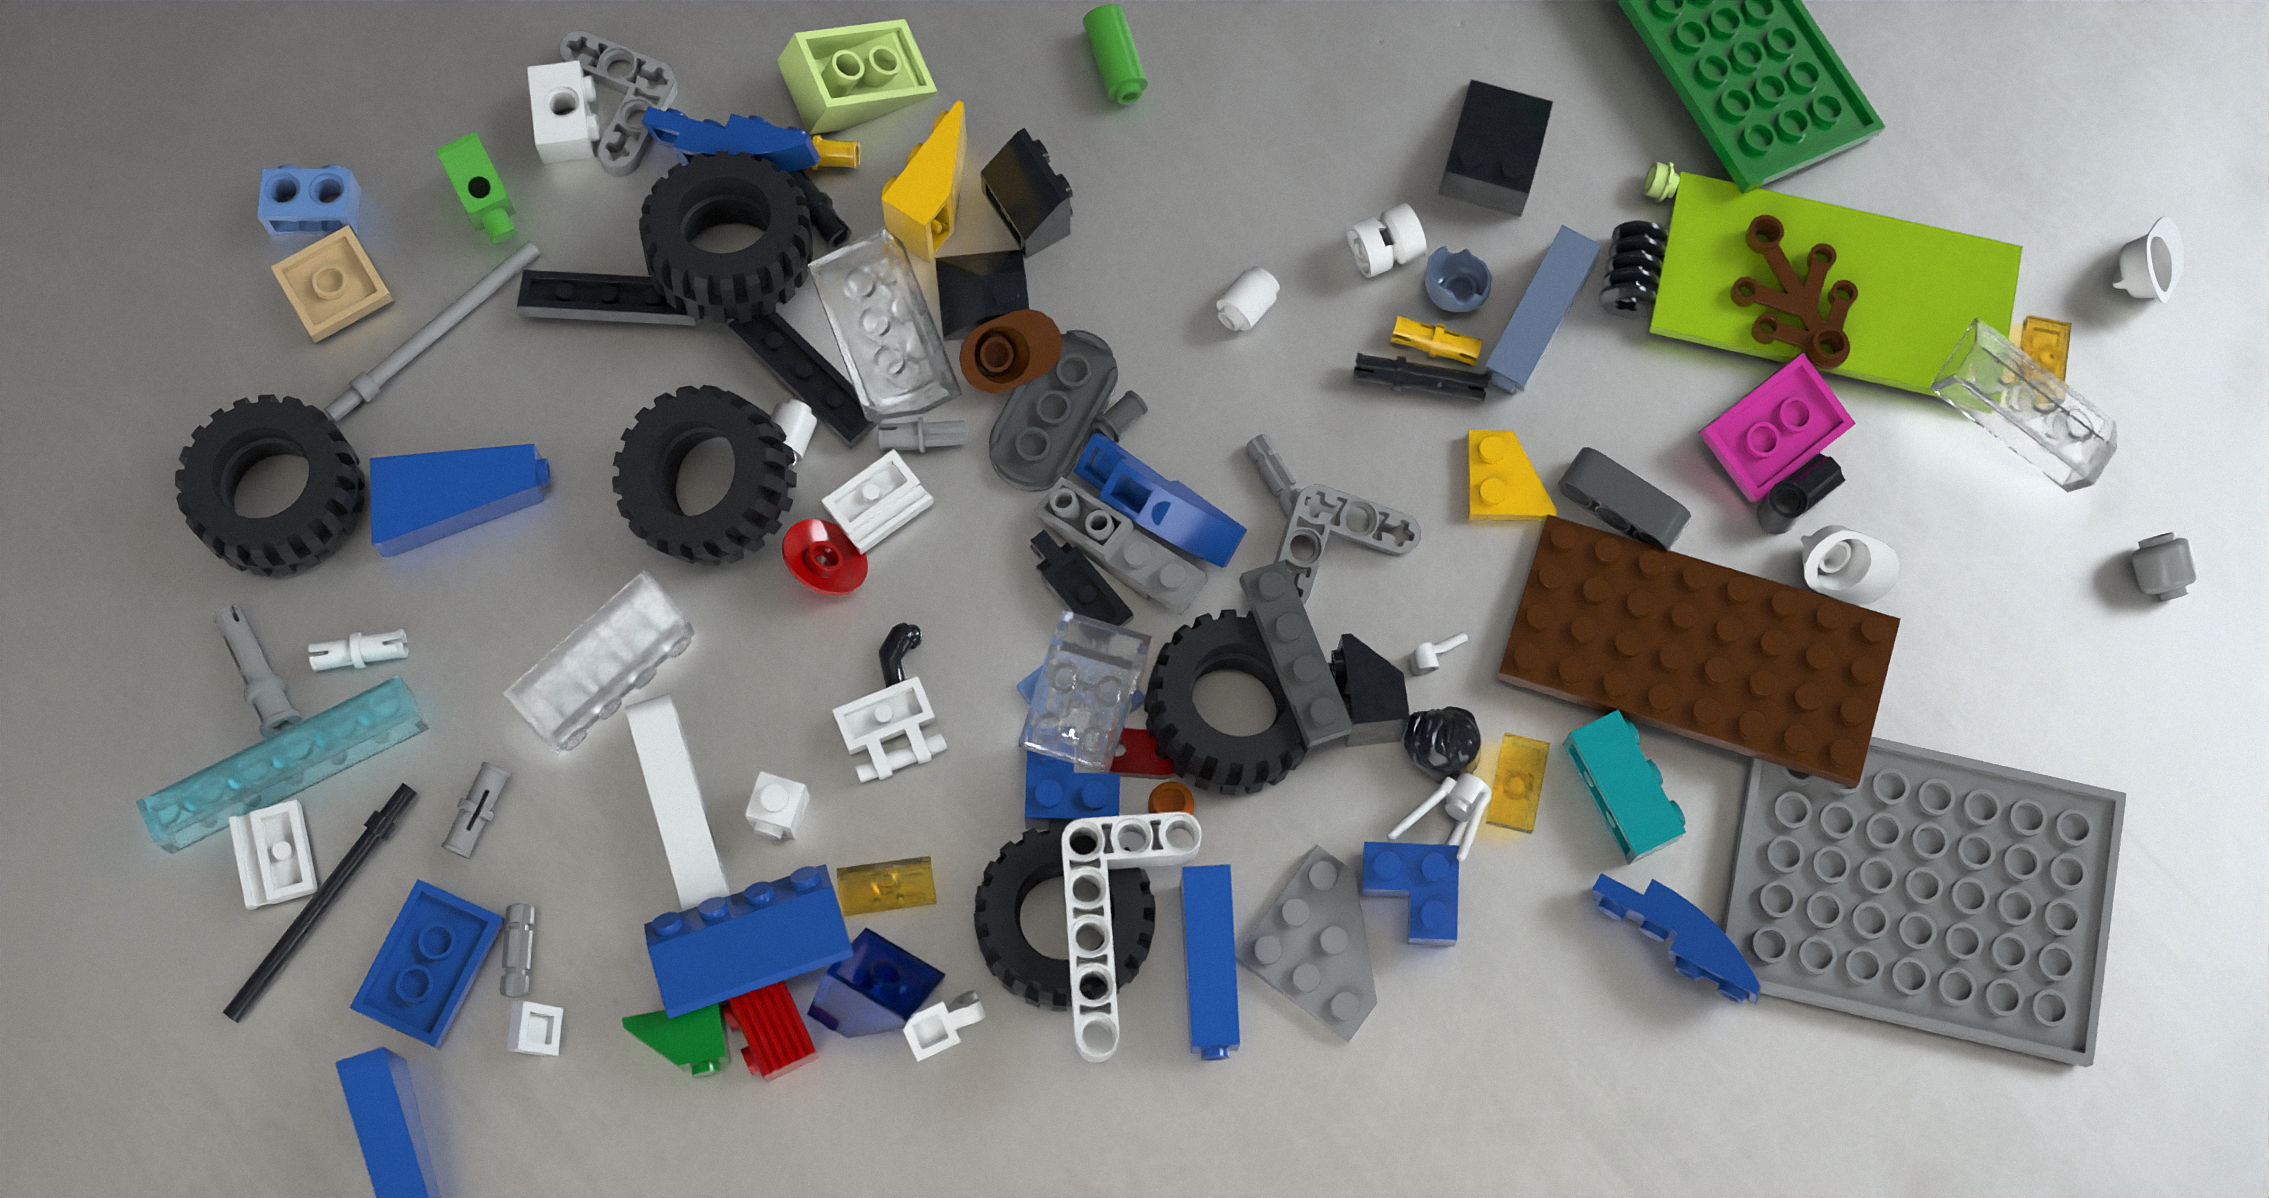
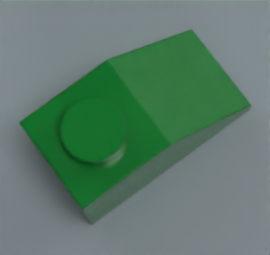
M719 1002L670 1019L667 1016L666 1010L622 1018L623 1028L629 1034L683 1072L691 1071L692 1077H704L720 1073V1065L732 1063L725 1016L721 1008L722 1005Z

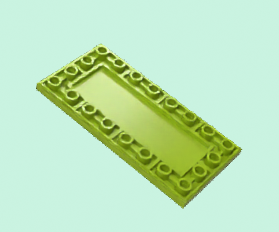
M1683 171L1680 172L1679 184L1675 192L1669 221V236L1665 242L1666 252L1662 258L1663 267L1659 273L1660 282L1656 288L1657 297L1653 304L1649 324V333L1788 363L1795 356L1803 352L1806 355L1804 349L1777 340L1769 344H1761L1753 338L1751 333L1754 322L1762 314H1772L1782 324L1806 330L1798 317L1756 303L1748 307H1740L1730 297L1733 285L1741 277H1751L1759 285L1784 293L1764 256L1752 251L1745 240L1746 231L1754 218L1760 215H1771L1776 217L1784 227V237L1779 245L1803 287L1809 271L1807 256L1812 248L1817 244L1825 243L1832 246L1836 251V261L1827 272L1816 307L1824 323H1826L1832 307L1828 301V294L1833 285L1840 280H1848L1855 284L1858 289V297L1849 308L1843 326V331L1850 343V353L1842 365L1834 369H1822L1812 364L1816 370L1985 408L1995 409L2000 400L2023 246L1761 188H1756L1742 194L1736 183ZM1763 234L1755 235L1758 240L1769 243L1767 236ZM1815 254L1817 261L1828 263L1825 255ZM1738 288L1741 295L1745 297L1752 296L1748 288ZM1843 290L1836 291L1840 299H1850L1847 292ZM1768 324L1759 325L1762 332L1766 334L1773 333V329ZM1819 345L1823 352L1833 354V350L1829 345Z

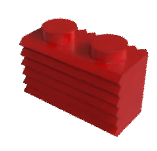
M784 980L729 998V1003L721 1006L732 1032L741 1029L748 1046L740 1051L752 1076L760 1072L763 1079L769 1082L819 1058Z

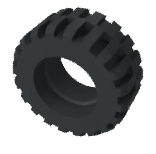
M715 151L716 156L704 158V155L700 154L691 157L689 164L683 166L679 163L668 170L669 177L667 179L661 177L651 187L652 195L649 194L644 199L641 207L642 217L639 219V231L648 275L651 276L653 286L662 296H666L668 304L677 310L685 307L688 316L703 320L704 316L712 317L713 323L727 324V319L739 318V323L751 321L752 315L761 313L765 316L775 311L778 302H781L783 305L796 295L795 287L800 288L804 285L808 277V268L812 265L813 261L810 213L807 208V199L802 189L796 186L795 179L788 172L781 170L778 173V166L775 163L764 158L760 162L756 161L754 155L740 152L739 156L729 155L728 151ZM722 222H743L753 225L764 232L762 237L754 244L731 253L708 252L690 243L705 228Z
M689 385L679 387L676 390V397L665 392L654 399L656 405L654 408L649 410L643 407L634 416L638 423L632 430L626 427L620 438L625 441L622 453L615 452L613 466L619 468V476H613L612 478L613 492L622 496V499L618 500L616 504L622 517L630 520L628 527L637 537L646 540L647 545L677 559L691 564L697 562L704 566H718L721 560L728 563L740 561L745 556L743 550L747 549L755 553L765 546V541L762 538L767 533L775 535L783 525L777 521L782 510L789 512L793 499L787 497L789 488L796 487L797 473L788 468L789 464L795 462L792 447L783 443L786 441L787 435L780 425L771 421V416L729 390L725 392L716 386L703 385L700 389ZM724 437L729 441L735 459V471L731 486L723 499L713 508L698 515L688 516L683 513L676 496V477L679 467L686 455L694 447L706 440Z
M274 394L259 395L258 402L251 403L247 397L233 401V409L224 412L220 408L209 415L213 421L205 428L199 425L190 435L195 440L192 447L184 446L179 461L185 468L178 469L175 472V486L181 491L176 497L178 507L186 516L185 522L193 533L219 559H224L231 567L242 572L249 568L257 576L269 577L272 574V569H276L281 576L296 574V566L304 564L310 569L321 563L318 557L327 550L332 555L339 550L342 545L338 539L343 533L351 535L357 525V522L352 517L353 512L360 513L363 510L365 498L359 490L365 487L364 473L358 467L360 461L355 451L332 420L329 421L326 415L313 405L305 407L300 399L290 396L284 397L282 403H280ZM281 454L301 456L308 461L309 474L306 486L299 498L290 507L278 514L264 518H248L236 513L234 499L237 486L244 474L253 465L270 456Z
M1235 609L1221 610L1219 618L1213 620L1211 614L1206 613L1195 618L1192 628L1184 624L1174 632L1171 643L1164 644L1158 654L1148 682L1144 711L1148 713L1146 721L1149 737L1157 738L1155 750L1162 760L1170 757L1174 761L1172 771L1182 779L1187 773L1197 778L1194 786L1207 791L1211 783L1220 786V794L1234 795L1238 787H1244L1247 794L1259 792L1266 782L1274 786L1285 779L1289 770L1295 771L1310 747L1307 748L1251 610L1248 611L1246 617H1237ZM1235 669L1246 672L1261 681L1271 693L1277 710L1275 720L1269 729L1256 735L1233 736L1222 733L1206 723L1196 710L1192 700L1194 684L1201 676L1215 670Z
M1063 822L1050 823L1049 830L1037 832L1034 827L1023 832L1022 840L1015 844L1009 841L1000 849L999 858L995 862L990 860L983 872L984 880L982 885L977 887L974 923L980 952H982L985 958L986 965L992 975L1000 979L1003 987L1013 996L1016 993L1026 999L1027 1004L1039 1008L1043 1004L1053 1006V1011L1067 1012V1007H1073L1069 959L1050 958L1036 951L1025 938L1020 924L1022 904L1031 889L1047 879L1064 876L1062 835L1065 828H1063ZM1081 835L1072 840L1070 847L1079 855H1087L1095 850L1097 843L1090 836ZM1128 847L1124 848L1126 851H1131ZM1139 867L1108 869L1117 994H1119L1120 988L1125 983L1130 984L1139 973V968L1142 962L1146 961L1154 934L1155 899L1154 895L1151 894L1149 877L1145 869H1140ZM1104 939L1094 950H1097L1102 946ZM1094 977L1083 981L1079 988L1082 995L1089 1000L1102 998L1108 990L1104 981Z

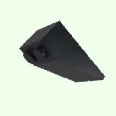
M1471 79L1438 194L1521 217L1534 179L1553 101Z

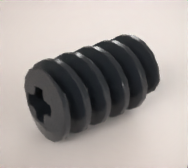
M1637 220L1624 222L1614 228L1611 237L1613 243L1608 252L1610 258L1605 267L1607 274L1603 278V290L1599 296L1600 305L1607 312L1626 318H1642L1649 314L1648 308L1644 305H1650L1656 301L1657 295L1652 289L1657 288L1660 279L1655 274L1660 272L1663 267L1661 260L1658 258L1663 257L1666 252V248L1662 244V242L1667 241L1669 236L1666 228L1652 222Z

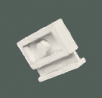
M893 449L823 498L821 502L828 514L862 555L933 504V497L929 492H926L918 478Z
M292 800L250 811V814L240 817H228L245 907L254 910L258 906L269 903L276 904L318 891L301 803L297 800Z

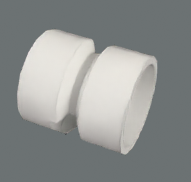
M1407 203L1381 212L1379 221L1372 216L1347 227V236L1353 257L1359 269L1367 278L1392 269L1395 260L1400 264H1405L1426 255L1427 246L1423 229L1415 212Z

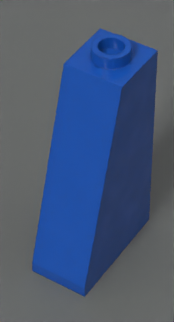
M535 444L370 458L372 545L383 558L394 557L543 502L544 486L551 483L549 461L547 458L542 459Z
M1230 864L1182 867L1179 890L1190 1054L1201 1053V1060L1205 1061L1229 1059L1230 1051H1238L1240 1046Z
M381 1047L336 1061L338 1075L376 1198H441L407 1060L389 1049Z

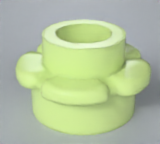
M1655 161L1647 173L1643 193L1644 195L1654 197V202L1656 203L1662 202L1665 197L1672 198L1677 190L1680 174L1674 172V164L1668 161L1666 164Z

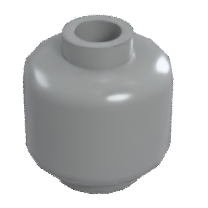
M2175 532L2139 541L2140 549H2137L2132 554L2131 561L2141 591L2145 594H2159L2161 601L2172 600L2189 594L2187 586L2194 583L2200 576L2190 541L2186 538H2176Z

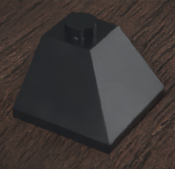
M1022 249L935 258L944 341L963 340L969 332L983 323L1013 311L1029 309Z

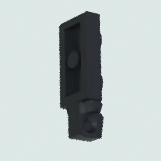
M1045 529L1030 540L1031 550L1041 561L1036 566L1041 579L1098 646L1133 619V612L1077 546L1073 548L1067 542L1062 547H1059Z

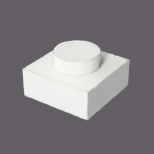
M527 1001L513 1002L507 1050L545 1057L558 1056L564 1008Z

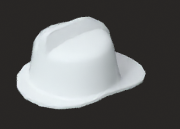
M2161 217L2155 222L2148 234L2125 244L2121 248L2119 266L2115 271L2112 281L2115 288L2126 289L2135 298H2158L2161 303H2167L2171 292L2179 282L2184 265V248L2181 234L2176 223L2171 218Z
M1839 525L1823 527L1811 537L1803 535L1801 538V543L1804 546L1802 554L1804 579L1807 585L1818 593L1846 603L1862 605L1872 603L1885 596L1897 581L1900 573V560L1895 550L1881 540Z

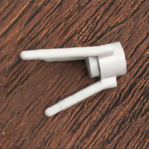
M1469 773L1460 774L1456 781L1447 776L1439 789L1388 832L1387 839L1389 841L1395 840L1446 797L1447 804L1445 805V810L1457 821L1445 845H1456L1466 827L1457 853V859L1464 861L1471 847L1483 811L1491 799V789L1483 780Z

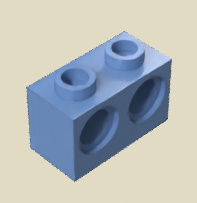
M280 165L277 169H262L257 217L269 235H330L347 225L357 235L361 187L351 169H346L339 165H324L321 169H302L295 165ZM295 194L290 201L281 203L285 196ZM340 194L334 201L325 203L329 196Z

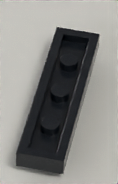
M523 270L517 302L519 316L696 326L697 319L688 316L685 307L677 310L668 304L666 296H662L653 286L652 278L649 276Z
M776 311L765 316L761 313L752 315L751 321L739 323V318H735L728 324L730 333L803 403L810 406L812 412L851 449L883 420L882 412Z

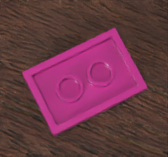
M1803 352L1791 359L1698 433L1748 501L1754 503L1769 493L1775 484L1788 478L1856 423Z

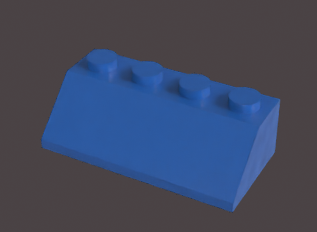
M826 864L817 867H802L794 871L790 876L772 882H757L747 887L745 891L724 898L712 897L703 901L697 907L679 913L667 912L659 915L652 922L644 924L648 952L669 1019L854 957L842 910Z

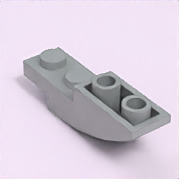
M1060 477L1034 509L1035 514L1073 547L1077 546L1095 564L1145 599L1149 600L1153 597L1179 615L1184 613L1208 582L1205 572L1136 530L1132 520L1063 477Z

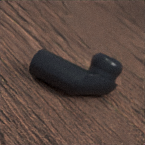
M903 622L892 627L879 649V658L886 688L908 680L903 658L909 649H915L919 646L923 638L921 629L915 624L908 625Z

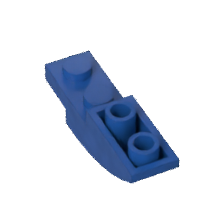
M648 106L642 119V123L654 141L672 147L684 166L690 163L691 157L703 154L704 158L716 156L715 151H728L729 155L739 156L740 152L753 154L756 161L760 162L764 158L775 163L778 166V173L781 170L792 172L817 165L821 158L811 141L810 135L805 131L793 126H789L787 129L773 126L767 120L755 115L745 118L731 114L724 127L722 124L711 119H705L703 122L690 119L676 109L667 108L666 111Z
M1102 433L1092 435L1073 470L1075 474L1101 492L1098 498L1126 517L1179 548L1221 568L1227 567L1247 532L1245 527L1178 480L1168 481Z
M1602 873L1600 874L1592 888L1594 901L1599 903L1597 908L1601 912L1619 921H1622L1625 916L1641 924L1639 930L1658 942L1665 943L1667 938L1672 940L1673 943L1669 948V960L1675 963L1673 968L1681 975L1697 982L1703 977L1719 985L1717 992L1727 999L1738 1004H1743L1746 999L1756 1005L1760 997L1761 986L1749 964L1734 943L1700 909L1677 892L1654 879L1651 880L1643 895Z

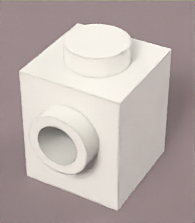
M760 771L745 816L751 827L754 828V833L772 840H781L782 836L796 840L810 795L803 783Z

